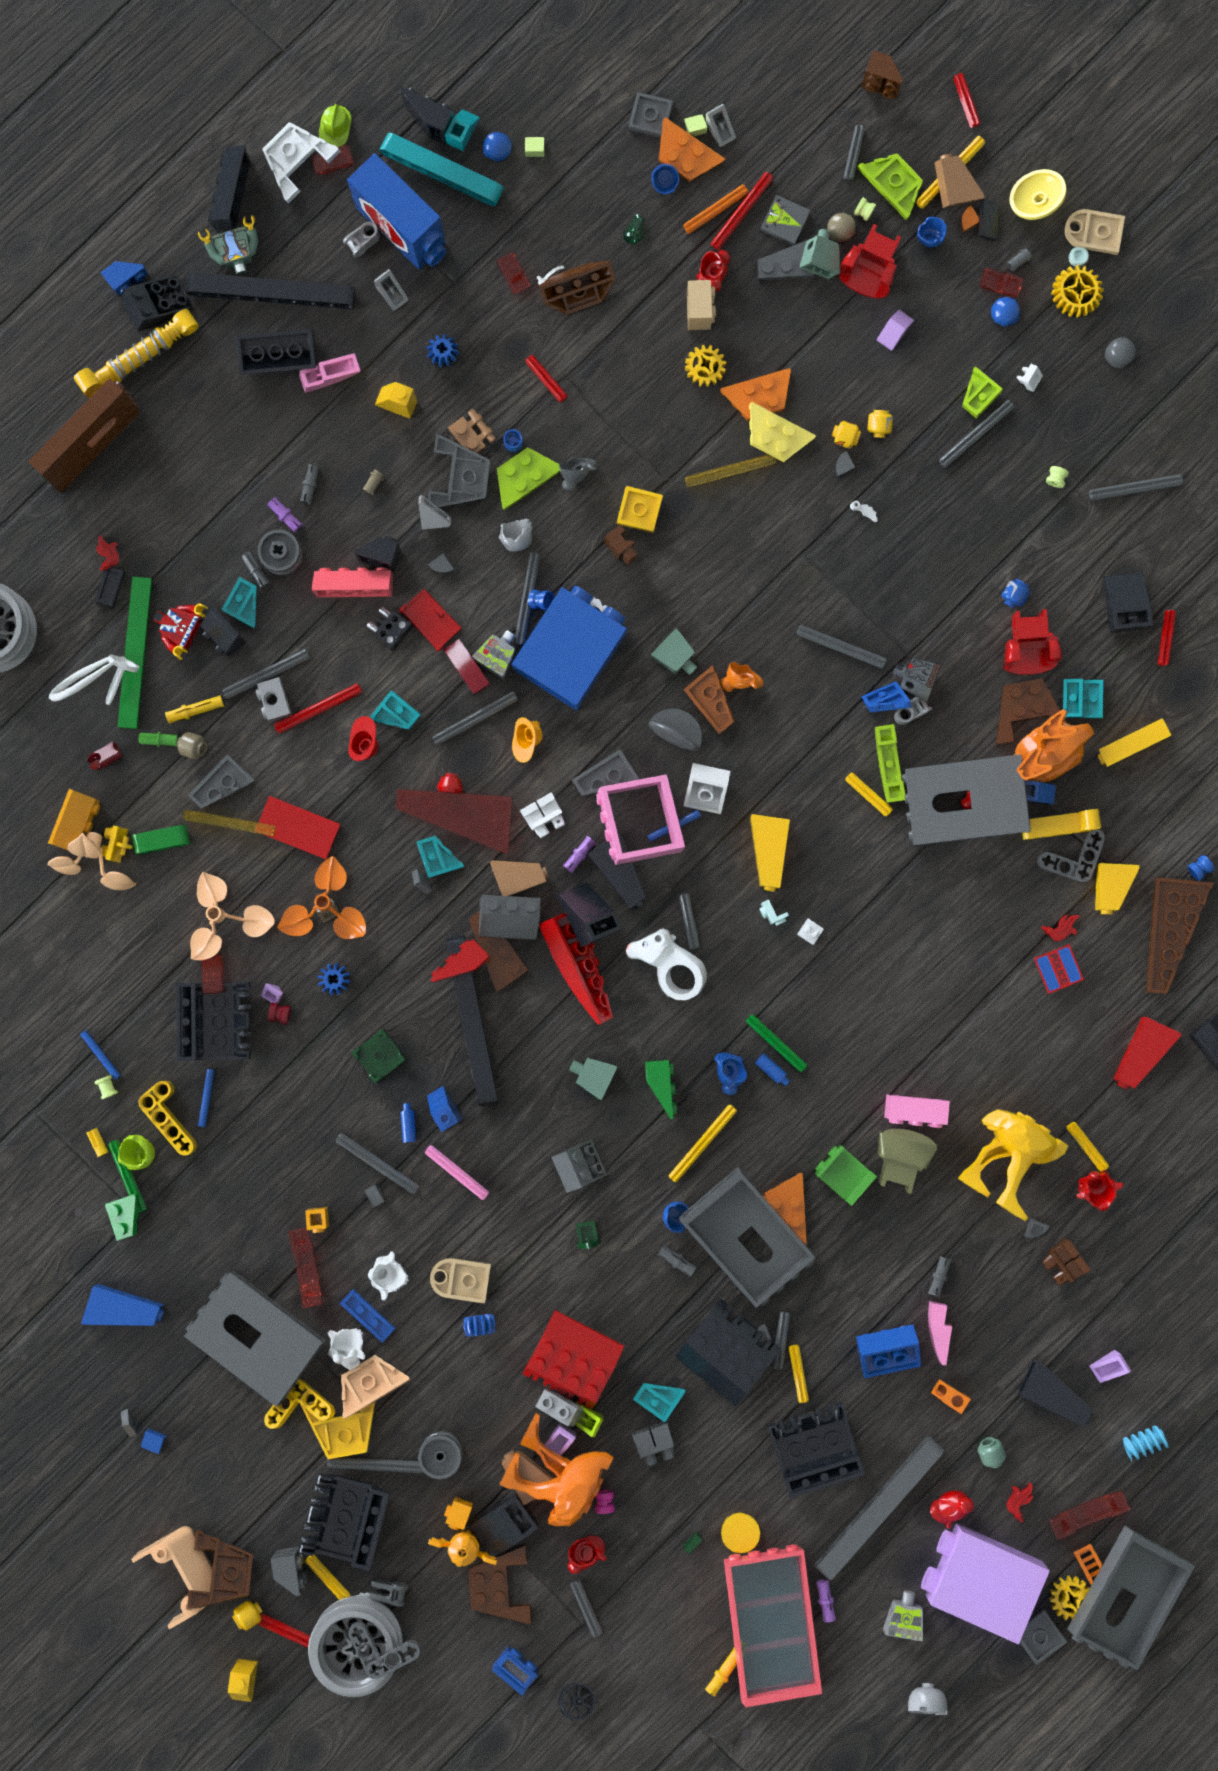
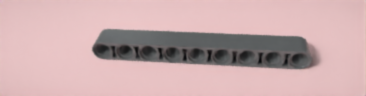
M927 1436L818 1559L815 1568L828 1580H832L941 1457L944 1448L931 1436Z

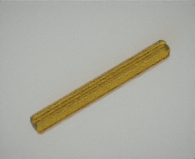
M769 454L686 476L685 484L687 487L773 465L777 460Z
M184 810L183 819L192 822L274 836L276 830L275 826L191 810Z

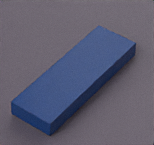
M354 1289L340 1303L343 1308L382 1343L396 1329L393 1324Z

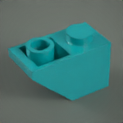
M462 109L452 119L445 133L446 144L464 151L480 117Z

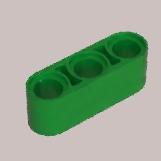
M186 825L132 835L135 855L190 844Z

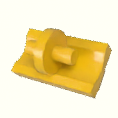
M118 826L105 828L104 836L110 839L108 846L103 845L101 847L103 849L102 856L106 857V860L120 863L122 855L125 856L126 849L132 850L133 846L128 845V829Z

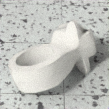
M662 928L641 940L628 944L626 952L630 959H639L657 967L659 986L668 997L670 996L676 1000H688L697 996L702 991L707 981V972L704 964L696 956L675 944L676 936L674 934L671 935L667 929ZM675 965L688 967L695 976L694 987L688 990L677 987L670 977L671 968Z

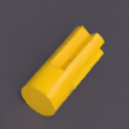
M98 1129L87 1132L97 1156L100 1157L108 1153Z

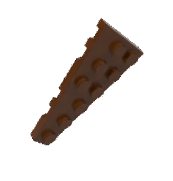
M1155 878L1146 992L1168 993L1176 974V969L1182 960L1185 948L1199 920V915L1207 901L1209 891L1212 889L1213 882Z

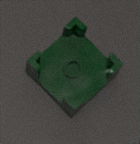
M381 1029L374 1037L351 1052L355 1059L359 1060L369 1073L373 1083L380 1081L407 1060L385 1029Z

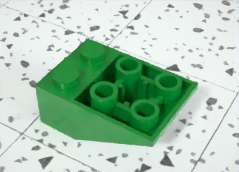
M669 1060L645 1061L646 1081L670 1119H673V1115L677 1114L676 1103L672 1102V1095H675V1085L670 1082V1076L674 1075L673 1064H669Z

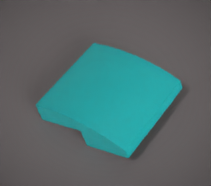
M1064 679L1063 709L1067 711L1065 718L1103 719L1104 680Z

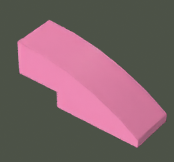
M354 353L320 362L316 368L300 370L299 377L303 389L307 393L360 373V368Z
M929 1301L928 1324L931 1341L939 1362L942 1365H946L952 1326L945 1323L947 1305Z

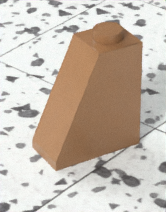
M945 154L940 156V160L935 162L943 208L978 202L984 199L983 192L959 155L952 157V154Z
M490 861L502 896H513L547 883L545 878L549 877L545 866L541 868L540 863Z
M514 1450L504 1455L502 1465L505 1471L515 1455ZM520 1450L516 1452L520 1454L519 1475L522 1479L541 1483L555 1478ZM516 1490L523 1505L535 1500L526 1492Z

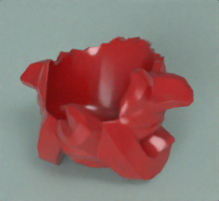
M1094 1171L1078 1180V1192L1080 1193L1076 1194V1197L1079 1199L1086 1198L1091 1205L1100 1211H1106L1116 1198V1191L1123 1188V1183L1115 1182L1107 1172L1099 1173Z

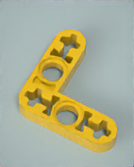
M299 1379L296 1384L299 1385V1389L306 1392L303 1394L302 1392L295 1391L296 1387L294 1385L286 1397L290 1401L289 1408L284 1409L282 1404L277 1407L272 1405L264 1421L268 1428H280L298 1403L303 1405L319 1420L329 1421L335 1415V1408L308 1383ZM313 1394L315 1402L310 1406L307 1403V1398ZM320 1406L321 1408H328L326 1410L328 1415H323L324 1412L317 1407ZM272 1416H277V1423H272Z

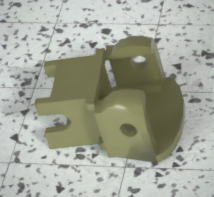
M892 1128L884 1132L880 1131L878 1154L884 1163L878 1182L884 1187L887 1180L905 1185V1190H907L906 1192L911 1194L917 1171H922L923 1168L927 1169L937 1150V1145L927 1136L912 1130Z

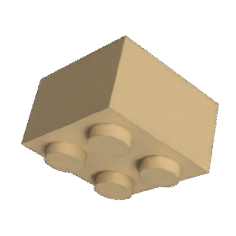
M711 280L688 281V330H710L711 323H715L716 308L713 305L715 287H711Z

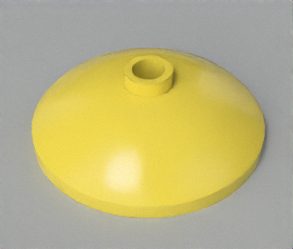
M1037 170L1023 176L1014 185L1010 193L1012 210L1017 216L1028 220L1041 219L1052 214L1061 206L1066 197L1067 188L1065 181L1060 174L1052 170Z

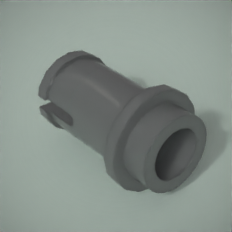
M1021 249L1019 254L1006 262L1007 266L1014 272L1025 262H1030L1032 255L1028 249Z

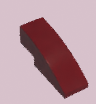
M460 639L443 649L474 696L490 686Z

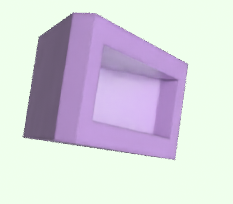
M898 310L889 319L878 336L877 341L892 351L914 320L901 310Z
M1115 1350L1090 1365L1100 1383L1131 1372L1122 1355Z
M560 1422L544 1445L553 1452L562 1455L575 1440L576 1432Z

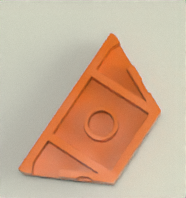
M666 117L663 119L659 162L673 165L678 170L679 175L688 182L724 162V157Z
M788 368L721 388L720 392L741 412L747 421L751 420L749 410L751 402L772 413L781 412L785 408L791 369Z
M798 1173L796 1176L765 1192V1197L807 1244L803 1173Z

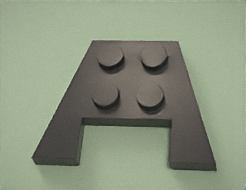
M436 433L434 453L453 456L448 493L429 491L428 500L438 508L486 499L491 460Z

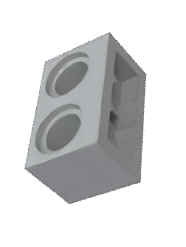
M544 1389L535 1406L566 1426H575L584 1409L551 1389Z

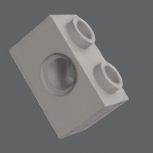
M279 677L257 684L256 694L258 700H262L264 706L261 708L264 719L267 718L272 723L292 715L282 680ZM276 696L278 699L277 703L269 705V698Z

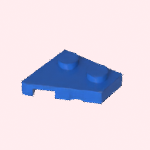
M896 681L861 696L863 703L870 712L912 707L911 701Z

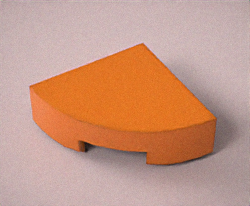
M971 205L962 216L961 227L963 232L979 224V217Z

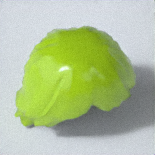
M129 1135L119 1147L118 1162L125 1165L129 1170L144 1169L150 1166L155 1157V1148L152 1143L140 1135Z

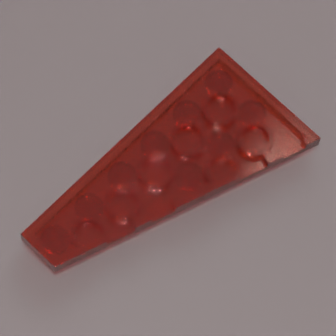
M397 789L396 809L508 855L512 797Z

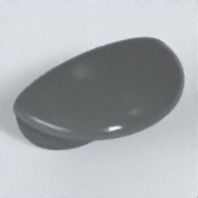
M662 710L655 714L648 723V726L655 734L675 746L697 751L701 745L702 732L698 722L692 715L683 710Z

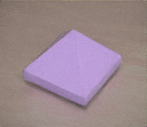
M266 983L261 996L270 1002L279 1004L283 992L279 986Z

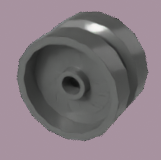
M284 530L270 531L261 538L258 545V556L261 563L274 575L288 576L294 573L302 563V548L290 532Z
M433 1432L426 1437L419 1450L418 1460L421 1469L431 1478L444 1479L450 1477L457 1471L462 1461V1444L457 1436L450 1432ZM439 1453L443 1454L442 1458L438 1456Z

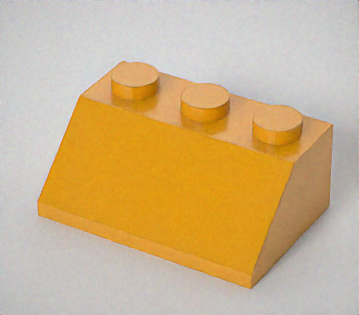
M69 789L48 843L68 850L67 847L71 841L78 838L82 833L85 836L87 833H90L93 827L92 819L94 815L98 814L100 809V801Z

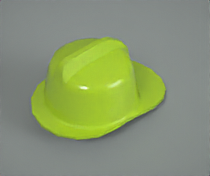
M337 104L328 107L321 118L319 138L341 148L347 142L351 125L350 112L345 107L338 106Z

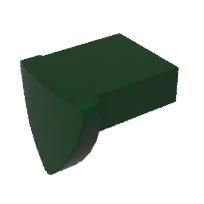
M595 1220L576 1223L579 1243H577L578 1248L590 1249L601 1243V1240L598 1239Z

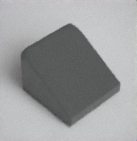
M378 1184L365 1190L373 1207L386 1201Z

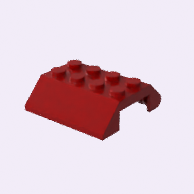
M555 1310L522 1374L528 1378L534 1375L532 1378L534 1381L539 1377L543 1378L544 1386L547 1387L548 1384H551L549 1388L563 1396L567 1392V1398L569 1399L576 1395L579 1397L577 1403L582 1405L585 1402L584 1407L592 1410L617 1364L624 1345Z

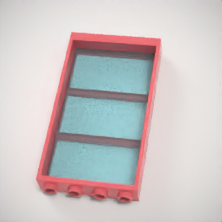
M788 1545L786 1549L770 1548L767 1549V1552L763 1553L751 1551L745 1556L733 1554L729 1558L724 1559L741 1701L744 1706L751 1707L822 1694L804 1550L797 1545Z

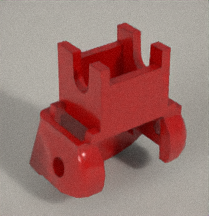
M873 224L864 245L861 243L858 246L854 245L842 261L838 277L847 287L867 297L882 299L888 295L897 265L894 264L892 257L898 247L901 236H897L894 241L875 232L877 225Z
M1043 609L1042 613H1039L1037 617L1020 618V611H1016L1011 616L1013 639H1010L1005 644L1002 667L1005 671L1017 675H1034L1050 671L1062 659V652L1057 636L1054 637L1053 633H1049L1047 609Z

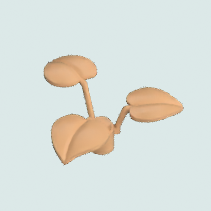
M90 832L87 836L82 833L68 844V850L78 856L76 860L73 861L69 857L60 856L48 862L51 868L60 873L75 875L81 870L78 863L83 856L89 858L99 857L101 875L103 876L100 882L104 886L113 890H127L136 885L128 876L120 872L105 873L102 857L103 849L100 848L102 836L95 832Z
M202 872L197 884V898L202 906L209 907L206 910V917L211 920L209 923L211 924L212 932L208 928H200L193 933L190 941L191 959L206 960L214 957L220 951L222 939L220 936L215 935V923H221L225 918L244 921V932L251 937H260L274 925L273 915L267 909L257 905L249 906L245 909V918L225 913L222 908L217 906L218 902L223 901L227 896L228 889L226 883L219 877Z

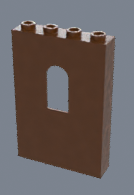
M109 378L28 461L60 493L140 413L136 408L138 404L119 381L114 383Z

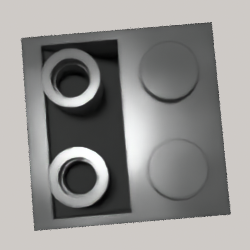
M592 1139L552 1157L567 1193L582 1188L607 1175Z
M299 1547L276 1550L271 1558L273 1579L295 1596H300L303 1589H305V1584L308 1583L307 1572H303L302 1565L305 1564L304 1554L298 1552Z

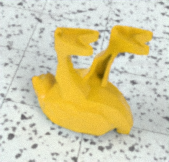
M997 1109L982 1119L983 1124L994 1132L995 1138L989 1145L982 1148L977 1159L962 1172L958 1179L978 1193L989 1197L990 1192L980 1179V1172L991 1161L1012 1156L1011 1163L1007 1169L1008 1183L1006 1189L996 1203L1014 1216L1026 1221L1028 1216L1019 1205L1016 1197V1192L1022 1178L1032 1163L1045 1164L1054 1161L1065 1154L1068 1145L1049 1134L1051 1131L1048 1128L1035 1123L1036 1120L1020 1112L1015 1114L1010 1111Z

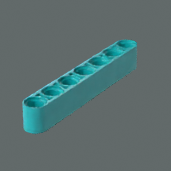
M387 133L379 151L388 158L488 205L496 206L504 190L503 186L396 134Z

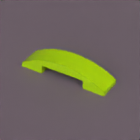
M891 724L875 727L878 761L886 802L905 800L904 783L901 778L896 746L895 726Z

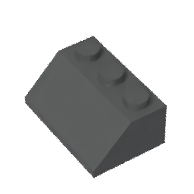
M482 895L480 898L479 937L536 940L540 919V898Z

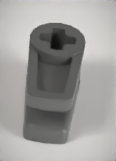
M377 1578L372 1579V1587L388 1590L390 1593L373 1590L369 1593V1599L389 1603L393 1606H405L406 1601L404 1597L405 1591L408 1590V1584Z

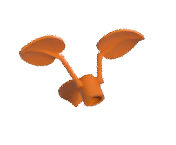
M332 856L320 865L314 879L316 887L321 890L327 889L326 892L315 898V906H313L309 915L304 906H290L284 912L277 926L281 932L290 936L308 934L313 928V922L310 918L318 909L322 912L330 910L338 917L333 923V928L340 938L354 939L363 937L366 934L365 920L357 909L345 907L341 914L333 909L332 902L327 896L330 893V889L338 891L345 886L347 881L344 868Z

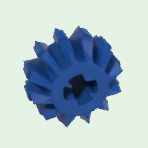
M443 334L442 339H440L439 335H436V341L430 339L431 345L427 346V351H429L427 356L429 359H432V364L438 362L439 367H442L443 363H446L449 367V361H456L454 356L459 355V351L456 350L458 344L453 343V337L447 339L446 334ZM441 348L446 349V351L444 350V353H440V351H442Z
M335 963L334 969L331 964H327L328 971L324 968L321 969V972L325 975H318L319 979H323V982L318 983V985H326L323 988L324 993L330 989L329 994L331 996L334 995L335 990L338 995H341L340 988L345 991L348 989L344 983H351L350 980H345V977L350 976V973L343 974L346 967L342 966L339 969L338 963ZM331 975L338 976V983L331 984Z
M492 1314L466 1317L463 1324L465 1335L468 1337L493 1334L496 1326L494 1315Z

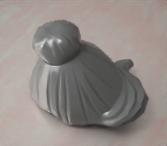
M571 457L567 462L560 463V473L564 478L562 488L567 491H575L577 483L584 480L590 470L596 471L598 463L590 458Z

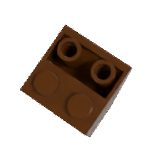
M873 50L861 87L869 92L880 93L886 98L897 99L903 81L891 56Z

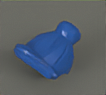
M725 1052L718 1053L714 1060L717 1063L718 1078L723 1084L722 1090L727 1095H735L737 1087L747 1077V1071L742 1063L743 1058Z

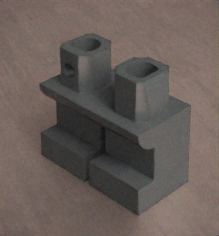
M667 1420L666 1422L652 1425L651 1432L649 1427L632 1432L639 1455L644 1459L647 1466L657 1463L654 1453L662 1451L664 1460L674 1458V1443ZM651 1432H652V1435H653V1438H654L656 1444H654V1442H653V1439H652V1436H651Z

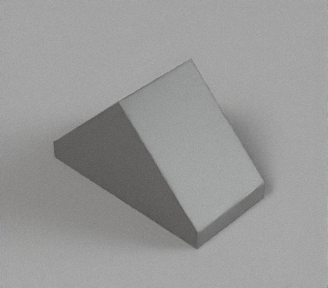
M723 104L706 113L705 122L707 128L719 147L736 139Z
M389 269L374 280L377 291L393 311L409 300Z
M420 495L419 511L422 530L449 527L451 525V517Z

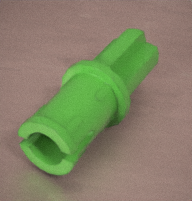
M158 732V734H139L140 744L157 745V747H160V745L177 747L178 734H161V732Z

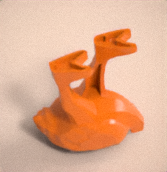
M1062 709L1042 726L1027 734L1017 745L1014 755L1021 754L1023 756V762L1017 768L1019 775L1025 781L1049 782L1066 773L1082 762L1084 745L1094 735L1092 727L1088 723L1079 725L1067 724L1064 722L1067 711Z
M536 1413L520 1444L536 1451L542 1458L545 1467L551 1470L557 1478L541 1483L522 1479L519 1475L520 1454L515 1453L499 1485L508 1489L526 1492L537 1500L546 1499L553 1502L555 1507L550 1512L548 1524L553 1526H571L581 1518L583 1512L588 1513L592 1501L603 1482V1479L600 1478L603 1469L608 1470L614 1457L607 1452L594 1451L580 1454L570 1461L553 1452L540 1441V1414Z

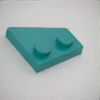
M239 577L221 611L254 629L257 587Z
M391 690L370 718L373 721L411 729L421 714Z
M436 836L416 842L428 879L464 867L463 863Z
M643 1383L633 1400L660 1420L666 1422L686 1390Z

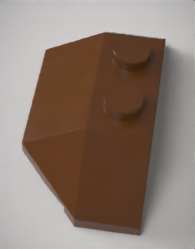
M611 261L591 262L553 275L539 285V290L544 305L567 315L603 302L616 278Z

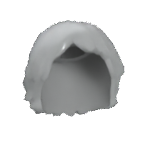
M529 519L516 520L515 522L500 525L499 539L507 550L517 552L530 546L533 527Z

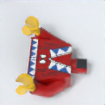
M200 603L197 605H181L175 609L170 608L167 615L157 611L153 621L161 624L159 632L162 634L161 640L168 651L180 660L183 659L180 657L181 653L188 652L203 622L201 617H206L205 614H202L204 609H208L205 605Z

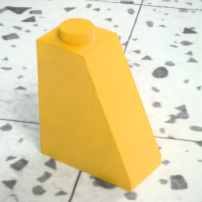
M394 382L381 388L375 405L411 419L417 399L413 388Z
M1097 864L1095 910L1101 911V914L1112 915L1113 911L1120 909L1139 870V865Z
M237 1660L230 1672L228 1694L232 1699L252 1702L258 1661Z

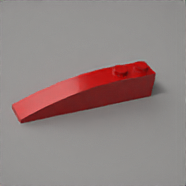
M566 913L540 923L539 928L554 961L585 1010L598 1025L613 1018L608 995L603 991L604 980L603 976L599 975L597 966L600 964L598 958H595L594 942L581 947Z

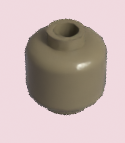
M187 732L182 737H179L177 747L182 756L198 759L206 753L207 743L202 736Z

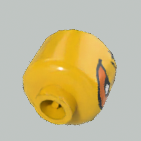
M842 421L839 426L835 425L832 436L835 437V444L848 449L852 448L853 445L856 446L861 431H858V425Z

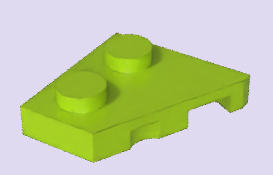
M975 366L962 407L977 419L1002 393L1003 389Z

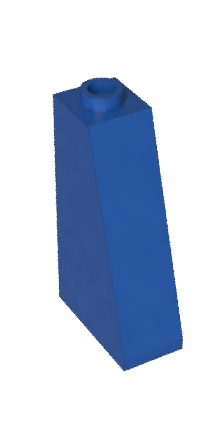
M444 1086L427 1095L431 1115L441 1132L463 1119Z
M96 1284L92 1288L81 1324L154 1326L158 1321H162L165 1312L162 1310L164 1304Z

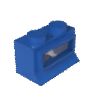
M507 1646L493 1664L492 1671L523 1696L527 1688L538 1676L537 1666L530 1660H524L521 1657L522 1654L516 1648L511 1649Z

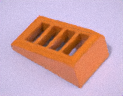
M1090 1543L1073 1553L1090 1585H1092L1094 1582L1092 1577L1098 1575L1103 1565ZM1088 1551L1092 1553L1084 1559H1081L1080 1555ZM1093 1558L1096 1562L1085 1567V1562ZM1098 1565L1099 1569L1089 1574L1088 1570Z

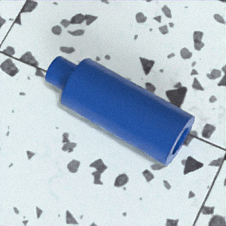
M764 1053L754 1063L777 1084L781 1082L786 1086L790 1082L785 1076L787 1073Z
M411 1103L403 1104V1111H400L402 1141L414 1142L417 1141L414 1110H411Z

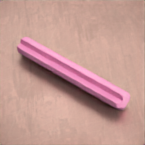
M430 1145L425 1151L427 1156L481 1200L488 1196V1190L434 1146Z

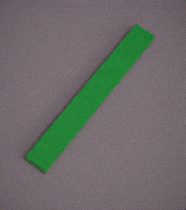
M132 577L124 657L137 664L139 670L138 672L125 670L123 673L118 728L138 729L152 578Z

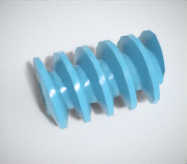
M1152 1426V1431L1148 1428L1145 1429V1435L1141 1431L1138 1432V1438L1134 1434L1130 1435V1440L1127 1437L1123 1438L1125 1450L1131 1461L1133 1455L1137 1460L1140 1459V1452L1146 1457V1450L1153 1454L1154 1447L1161 1451V1444L1169 1448L1163 1431L1157 1426Z

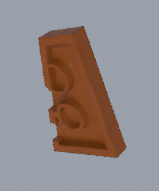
M712 665L688 685L684 691L715 730L721 734L735 720L715 667Z

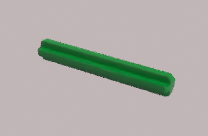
M752 1014L746 1019V1023L799 1072H802L807 1067V1064L757 1017Z
M114 1140L108 1144L129 1196L136 1193L140 1194V1199L136 1203V1210H139L138 1213L146 1210L145 1203L132 1171L118 1162L121 1144L119 1140Z

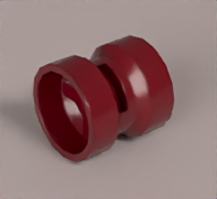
M272 1002L268 1012V1021L275 1022L278 1020L281 1024L287 1025L290 1019L291 1006L284 1005L279 1007L278 1003Z

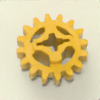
M702 345L701 350L695 347V353L689 352L690 358H686L685 363L688 365L685 366V371H690L687 377H693V384L698 381L699 387L703 383H706V386L709 387L710 382L716 385V379L722 380L721 374H725L726 369L723 367L726 366V361H721L724 355H718V348L713 351L712 345L708 349H705V346ZM697 359L698 364L693 368V362ZM702 364L709 365V369L702 367ZM718 364V370L714 373L713 368Z
M1068 1575L1066 1581L1059 1578L1060 1584L1053 1583L1056 1588L1055 1590L1050 1589V1593L1053 1596L1049 1597L1050 1602H1053L1051 1605L1052 1609L1057 1610L1056 1614L1058 1616L1063 1614L1065 1620L1069 1616L1071 1619L1074 1618L1080 1607L1081 1600H1084L1090 1589L1088 1586L1085 1587L1086 1583L1083 1580L1079 1582V1578L1076 1576L1072 1580ZM1069 1586H1076V1587H1078V1588L1073 1589V1588H1070ZM1068 1592L1072 1595L1074 1604L1069 1601Z

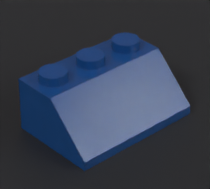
M913 1325L856 1337L864 1378L921 1367L919 1342Z

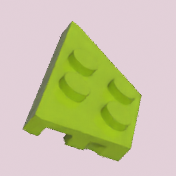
M898 153L889 155L887 158L875 159L874 162L860 163L857 169L907 220L923 180Z
M527 447L498 467L497 474L503 510L505 511L559 474V464Z

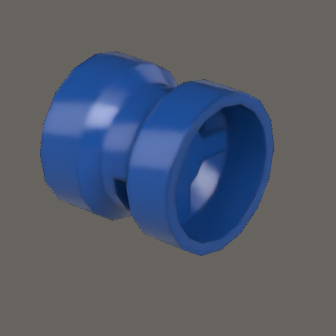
M515 429L508 430L504 434V446L509 452L516 453L522 449V435Z
M532 590L528 596V604L533 609L541 608L547 610L554 600V594L551 591Z
M1205 855L1200 856L1196 863H1191L1187 866L1188 871L1197 881L1202 880L1205 874L1215 870L1214 865Z

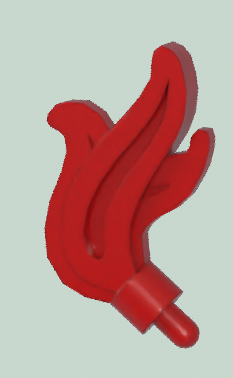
M102 535L99 536L98 545H96L97 552L106 558V561L100 567V571L107 570L119 563V554L116 550L118 544L113 542L109 545L104 541Z
M1064 915L1059 920L1058 927L1055 929L1049 926H1042L1041 928L1054 941H1061L1071 933L1076 935L1077 931L1072 925L1079 918V915H1071L1068 918L1067 915Z
M1028 1483V1486L1021 1491L1017 1486H1012L1013 1493L1007 1500V1510L1021 1523L1023 1522V1515L1020 1512V1506L1029 1503L1033 1498V1495H1030L1033 1488L1031 1483Z

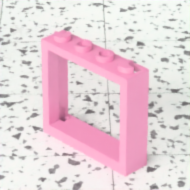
M667 774L599 788L598 794H596L597 804L601 805L602 812H600L602 823L606 825L605 838L607 842H610L609 854L612 860L614 859L615 865L683 851L685 845ZM657 785L672 844L622 853L608 794Z

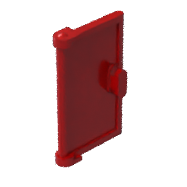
M425 589L408 604H404L399 609V612L403 613L425 636L437 652L462 629Z

